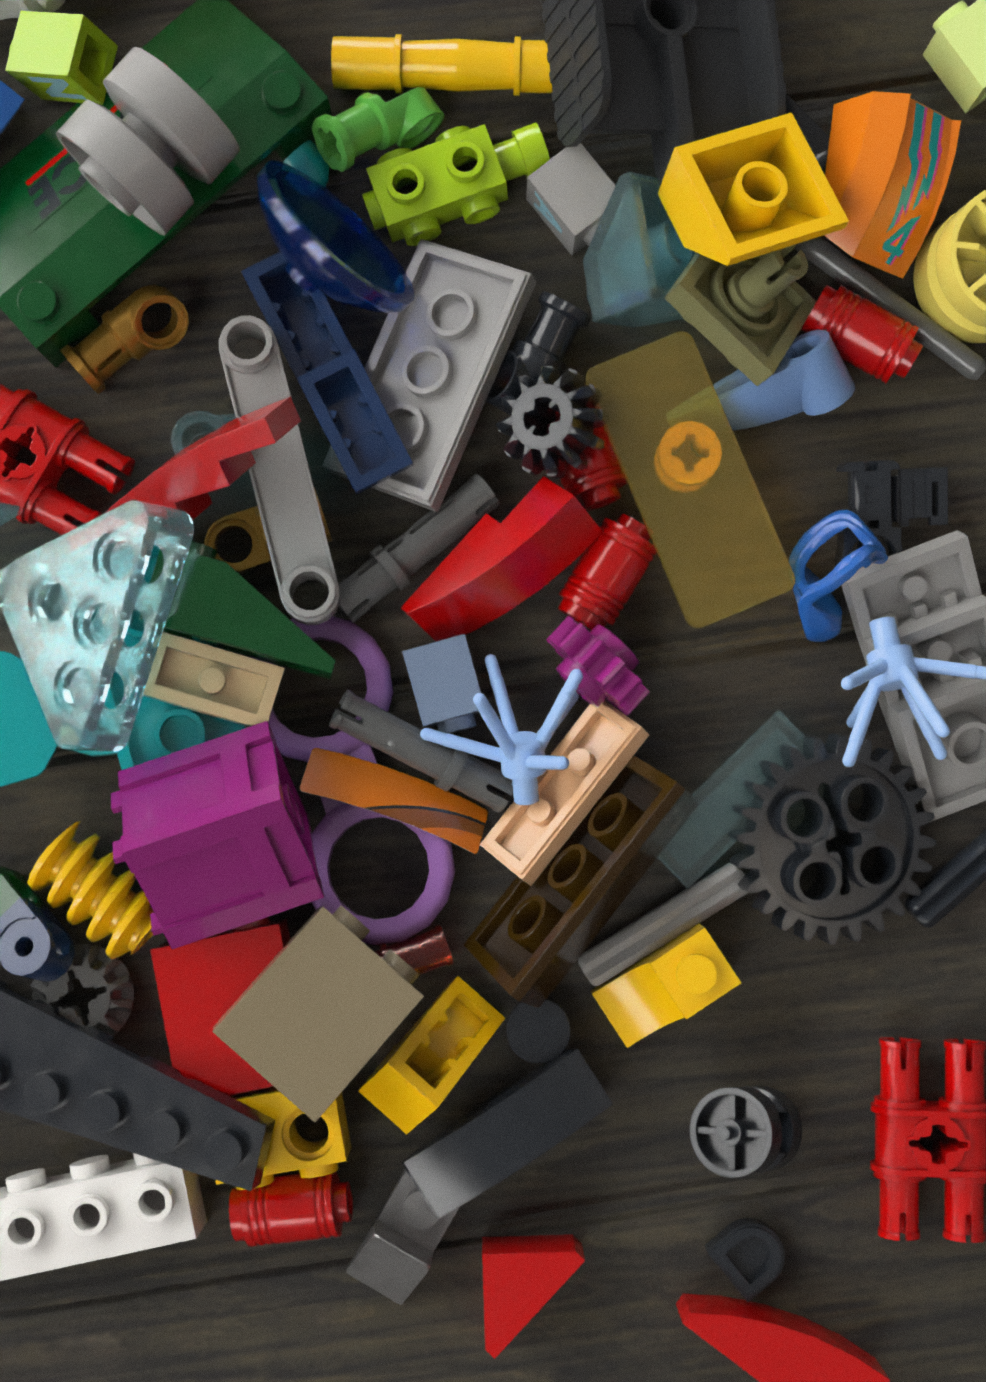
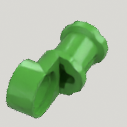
M424 87L414 88L386 103L379 95L366 92L355 100V106L336 116L323 114L317 117L313 122L312 133L318 152L323 160L333 170L337 169L340 172H344L353 166L356 157L373 148L385 150L395 144L399 148L411 149L416 147L437 130L444 119V113Z

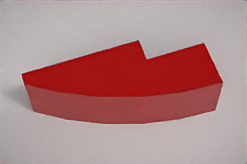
M543 476L501 523L486 513L403 604L401 609L435 642L462 634H469L509 612L541 590L571 565L603 531L573 494Z
M683 1293L676 1302L681 1321L686 1327L759 1382L890 1381L875 1357L840 1334L800 1315L763 1303L747 1302L746 1300L720 1295Z

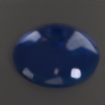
M269 161L257 174L258 200L271 238L289 261L285 269L290 277L306 291L315 293L319 289L332 299L348 306L378 313L403 312L415 298L412 283L406 276L407 274L401 264L370 227L339 198L305 173L279 161Z

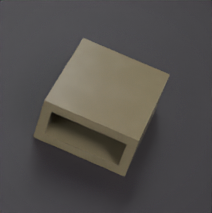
M342 905L333 914L323 906H320L213 1026L212 1031L314 1122L321 1117L424 997L412 986L413 982L419 977V974L391 949L382 958L362 941L370 930Z

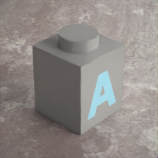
M581 143L576 147L564 148L527 177L526 200L571 256L586 245L591 250L600 247L620 228L618 220L621 217L625 197Z

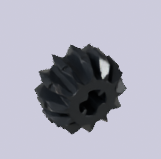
M542 366L537 382L527 375L517 376L522 394L518 398L508 395L500 397L502 404L512 410L510 417L495 424L500 433L511 436L503 448L506 455L515 460L522 459V469L535 476L545 469L547 475L554 479L564 478L568 463L580 471L588 469L587 458L583 450L587 446L594 450L605 448L604 441L594 435L593 432L595 428L602 427L610 422L606 412L595 408L603 397L600 390L591 384L584 386L583 375L573 369L566 370L560 376L559 371L552 366ZM555 411L561 414L560 421L554 422L556 418ZM546 424H550L549 433L546 432Z

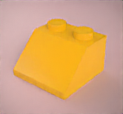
M792 112L674 147L658 191V196L683 246L726 266L845 229L849 222Z

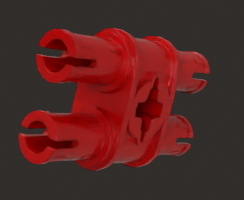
M0 383V505L16 514V519L20 523L35 524L39 522L77 545L87 534V531L76 526L73 520L77 519L93 527L103 514L97 510L90 509L57 489V483L64 471L70 467L105 487L108 492L117 494L127 482L107 471L105 466L110 465L130 477L135 466V460L90 436L89 428L82 419H71L38 400L36 393L32 390L18 389L13 391ZM22 448L30 450L37 455L35 462L31 466L22 463L21 460L16 458Z
M894 1037L879 1038V1046H881L880 1094L875 1095L874 1101L871 1102V1111L875 1113V1159L870 1160V1170L873 1171V1176L880 1179V1222L878 1236L888 1240L900 1241V1233H905L906 1241L920 1239L919 1182L926 1180V1177H933L945 1181L943 1237L947 1240L966 1243V1235H971L970 1241L972 1243L984 1242L986 1240V1232L984 1231L986 1042L975 1039H963V1043H959L957 1038L944 1039L945 1096L939 1097L938 1101H926L925 1098L919 1097L921 1040L907 1037H899V1041H894ZM934 1125L946 1136L944 1139L933 1141L932 1151H928L918 1140L920 1137L931 1136L932 1126Z

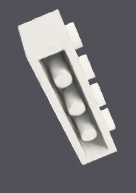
M133 1153L134 1159L112 1164L109 1162L108 1155L85 1158L70 1164V1173L46 1177L44 1168L28 1170L7 1177L5 1179L6 1186L0 1187V1281L196 1239L207 1223L198 1174Z

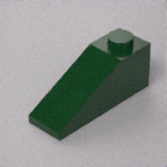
M180 540L178 548L161 544L139 617L144 628L154 631L159 630L243 656L331 679L335 660L229 564L217 560L218 551L216 549L189 540Z

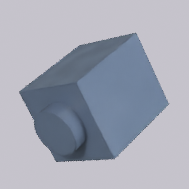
M465 634L402 651L423 727L429 728L437 725L438 731L452 734L477 726L474 715L480 712L475 706L473 698L477 693H481Z

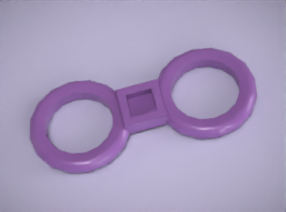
M334 616L322 624L309 626L298 623L293 618L291 619L313 641L325 640L341 644L356 655L365 670L367 685L365 700L387 712L389 711L393 696L390 664L375 638L350 620ZM272 710L269 725L275 736L280 753L284 757L308 763L312 749L320 748L378 764L372 746L342 731L334 735L316 738L296 734L283 725L275 711ZM321 797L326 815L311 833L324 898L311 902L315 910L323 906L333 914L342 905L370 930L362 940L370 945L402 942L429 927L448 902L454 880L455 867L451 842L402 822L418 835L427 851L429 874L425 889L411 908L396 917L373 919L358 915L341 902L331 884L329 864L334 846L347 829L363 820L382 817L391 820L395 819L337 800Z

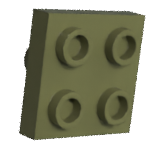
M796 244L729 266L695 253L664 297L680 313L684 320L693 325L734 367L738 368L756 386H759L774 374L817 302L795 281L803 277L808 270V261L803 251H798L786 263L783 261V258L795 248Z

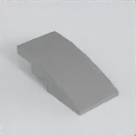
M956 530L888 556V560L884 564H871L867 568L861 567L849 580L841 585L866 666L868 665L866 655L875 650L869 623L881 617H894L901 644L911 645L914 657L986 667V597L981 592L968 536ZM918 672V681L950 729V734L947 737H940L947 750V757L943 760H938L934 756L901 689L880 692L878 702L902 765L910 766L913 769L908 782L910 785L925 788L927 791L926 795L917 803L920 810L934 813L935 818L932 821L986 801V680Z

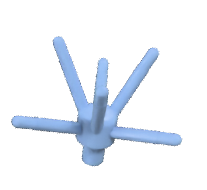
M881 617L872 620L869 623L875 650L866 655L868 665L846 676L841 681V686L845 690H851L869 681L846 721L847 726L852 728V732L842 760L844 766L852 767L856 763L880 692L901 689L934 756L938 760L945 759L947 757V750L940 737H947L950 734V729L918 681V672L986 680V667L914 657L911 645L901 644L894 617Z
M488 654L485 657V665L501 721L484 694L477 693L473 698V702L499 747L431 728L422 729L420 736L425 741L501 762L502 775L512 779L514 802L518 805H531L539 801L537 777L543 775L546 770H564L569 766L568 758L545 755V749L555 730L578 701L579 695L576 693V690L583 679V673L580 669H574L570 673L537 733L519 731L498 660L495 655Z

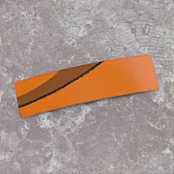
M314 748L311 751L300 784L301 792L337 800L382 814L438 836L473 854H476L479 850L488 816L487 810L449 791L446 792L427 781L356 757Z

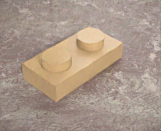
M158 630L139 694L250 727L265 721L269 723L283 677L284 667Z

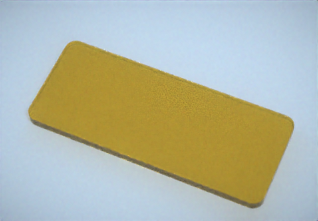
M679 331L590 368L586 374L585 384L595 386L602 393L603 397L595 408L603 410L609 416L610 422L603 427L687 624L692 628L700 629L790 591L795 585V575L692 336L687 332Z

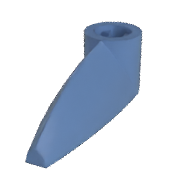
M814 330L794 339L774 374L759 386H756L738 369L665 415L670 428L680 423L694 422L704 425L712 432L741 430L771 423L800 412L815 416L832 411L844 404L855 391V383L829 332L826 330Z

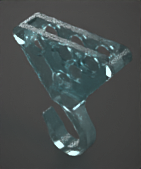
M130 500L16 558L9 566L0 570V607H2V612L55 743L60 748L66 750L119 751L128 743L193 539L194 523L187 512L143 501ZM0 502V526L21 514L24 509L21 506ZM157 545L164 556V568L160 577L155 582L149 584L144 580V575L153 546ZM97 609L96 616H95L94 619L91 621V617H92L94 611ZM137 609L143 617L144 632L140 641L135 646L129 647L125 644L124 639L133 610ZM115 671L123 680L124 695L121 703L115 709L110 710L104 703Z

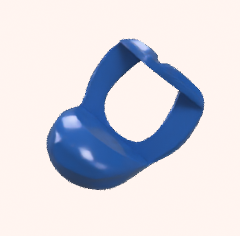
M838 510L818 521L799 539L788 560V577L795 595L806 639L812 642H825L840 634L842 610L831 592L849 580L861 567L867 568L871 564H884L888 560L884 546L861 518L852 511ZM848 527L864 546L844 557L827 576L820 580L806 566L808 560L822 544Z

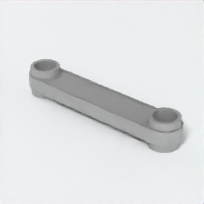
M251 315L239 316L230 320L221 332L219 353L235 417L238 418L291 395L277 339L272 328L263 320ZM246 338H256L265 343L264 350L252 359L238 358L232 352L237 343ZM297 424L276 443L251 451L256 463L249 469L281 601L291 618L298 623L309 626L322 624L336 613L340 603V589ZM311 580L323 583L328 588L329 595L321 607L315 610H304L293 603L295 589L301 583Z

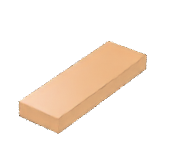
M606 701L599 708L590 704L550 754L568 758V768L564 770H546L543 775L537 777L539 801L531 805H518L513 801L480 843V846L519 878L532 886L648 738L649 734L642 726Z

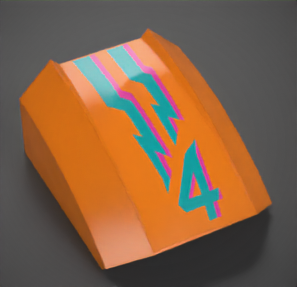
M872 91L836 103L833 106L825 176L849 222L845 229L824 236L851 257L903 279L932 226L947 187L956 154L961 120L949 119L910 98L911 94Z

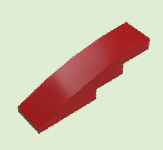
M291 396L238 417L181 450L105 512L75 546L79 557H87L186 527L213 503L208 492L230 486L256 463L251 453L252 450L276 443L301 422Z

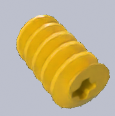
M77 821L62 832L41 854L29 875L28 886L33 891H40L52 885L47 897V902L52 908H59L72 901L66 916L67 921L72 925H78L92 917L86 932V936L91 942L99 941L112 934L105 951L110 959L118 958L131 951L132 955L153 936L150 914L154 913V911L150 907V903L143 890L136 894L131 890L136 877L134 873H131L130 869L117 877L112 873L115 866L113 851L98 860L92 856L100 839L97 834H93L79 843L73 839L81 822Z

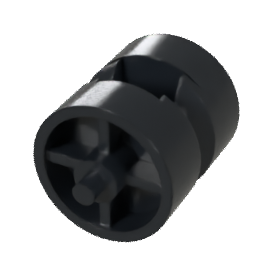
M768 1086L728 1087L714 1090L697 1104L690 1122V1139L698 1159L710 1171L729 1178L770 1172L784 1167L794 1158L802 1141V1122L796 1106L784 1093Z

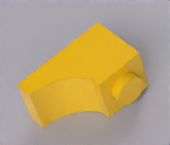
M698 923L619 974L591 990V993L628 1048L647 1035L672 1022L683 1018L687 1020L741 984V981L706 928Z
M457 976L447 985L406 1035L392 1048L358 1091L407 1135L440 1106L505 1020V1017L464 980Z

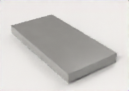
M420 239L364 368L406 448L413 466L371 488L432 511H439L536 285V280L531 273ZM330 446L322 467L332 474L348 479L333 448Z

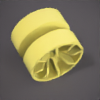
M986 190L975 196L929 234L917 254L913 273L914 290L923 313L958 340L978 344L986 343Z

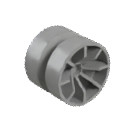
M133 47L103 80V84L112 102L124 118H119L102 105L85 100L56 132V136L69 154L79 163L80 167L78 169L81 174L101 195L127 216L133 214L149 228L165 236L194 203L187 186L173 168L176 166L190 177L203 183L211 184L240 152V147L231 131L219 116L182 78L149 52L139 47Z

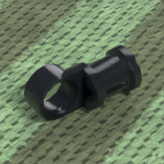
M542 291L538 302L541 308L525 339L517 340L512 350H507L486 399L487 403L508 415H511L512 410L502 404L500 397L508 395L518 398L522 394L517 376L527 375L537 382L542 366H552L562 375L566 368L563 359L579 328L587 327L591 321V317L586 312L551 293Z

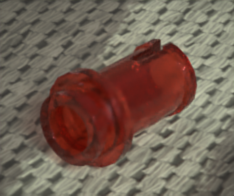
M441 925L389 946H386L385 943L379 944L380 949L374 951L382 958L391 949L419 975L445 965L450 966L454 964Z

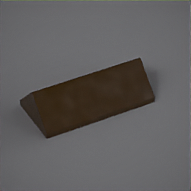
M633 755L533 885L530 886L517 876L463 945L512 997L519 1002L540 1008L697 808L696 803L687 790L678 782Z

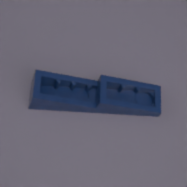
M298 242L242 270L241 272L268 325L272 328L290 368L356 495L412 467L413 462L361 361L355 350L352 349Z

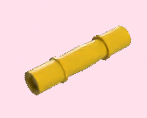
M396 34L395 37L333 36L331 72L334 89L395 90L396 94H402L404 87H424L425 89L445 91L513 89V96H520V93L553 92L549 77L550 65L547 60L548 48L545 40H521V36H515L514 43L470 39L404 41L403 34Z

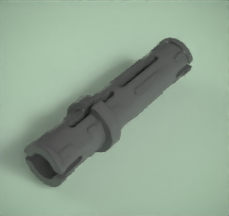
M474 474L457 491L443 500L438 512L430 510L384 548L381 545L376 546L369 552L372 558L338 584L340 589L339 607L352 623L359 620L373 605L396 588L399 591L404 590L411 584L408 578L420 570L423 565L465 534L486 513L489 514L501 506L487 483L479 475Z
M349 689L344 693L339 702L341 708L361 717V719L358 720L336 708L329 727L338 729L435 779L434 785L446 792L452 787L492 808V811L500 813L509 801L503 798L504 795L487 787L490 784L512 796V779L504 777L501 770L471 756L469 753L425 741L421 738V729L364 700Z

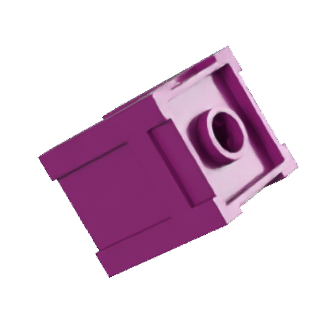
M268 721L118 771L120 790L111 793V810L114 814L122 811L123 836H121L120 840L112 842L113 860L115 864L125 861L131 873H134L154 913L150 914L151 932L154 936L163 933L171 949L324 898L311 836L312 830L309 815L302 799L299 797Z

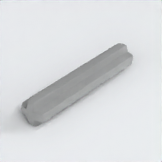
M730 863L725 864L582 953L578 958V964L588 981L593 986L601 985L698 923H701L746 895L748 892L740 889L738 886L739 881L745 876L741 868Z

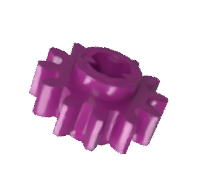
M567 616L546 639L556 649L555 652L564 659L556 667L559 675L566 682L574 669H580L583 673V679L576 693L596 708H599L607 700L612 706H616L627 716L650 693L641 684L643 681L632 672L640 664L634 653L616 635L600 624H597L589 632L581 623L578 624L570 616Z

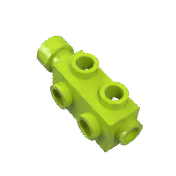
M536 122L512 131L511 139L492 145L485 124L472 129L468 126H458L441 133L436 138L435 143L413 151L410 148H398L381 156L376 165L366 168L373 190L363 193L362 197L374 230L387 227L392 242L404 238L407 245L417 246L420 239L431 241L441 234L440 225L463 217L466 224H477L494 217L500 211L498 203L508 200L506 182L523 175L527 178L549 161L550 157L543 135ZM477 161V165L470 171L462 172L456 169V167ZM418 183L416 189L409 194H401L396 191L410 184Z

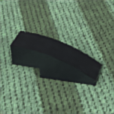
M564 1050L557 1058L543 1063L512 1087H503L401 1161L434 1216L441 1218L547 1152L613 1105L579 1050Z

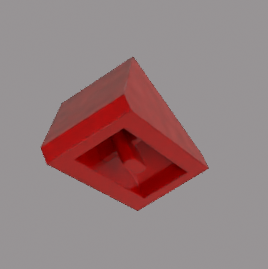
M573 1234L483 1237L485 1350L494 1359L585 1262L582 1243Z

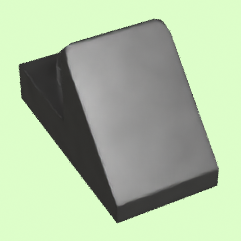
M404 1169L349 1264L346 1273L402 1305L429 1271L432 1265L433 1252L459 1207L441 1218H436Z

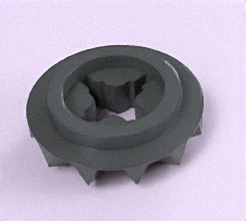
M76 944L74 945L75 954L72 965L64 975L57 980L49 982L34 979L30 987L33 991V1001L39 999L59 1009L58 1015L86 1029L94 1027L113 1037L122 1029L131 1014L134 1003V985L127 967L119 957L110 959L106 955V949L97 945ZM79 978L83 988L92 986L95 989L103 986L106 988L105 992L98 994L97 998L88 1003L89 1014L87 1016L82 1014L79 1005L68 1007L67 1004L60 1006L58 1002L65 998L66 994L74 990L73 979Z

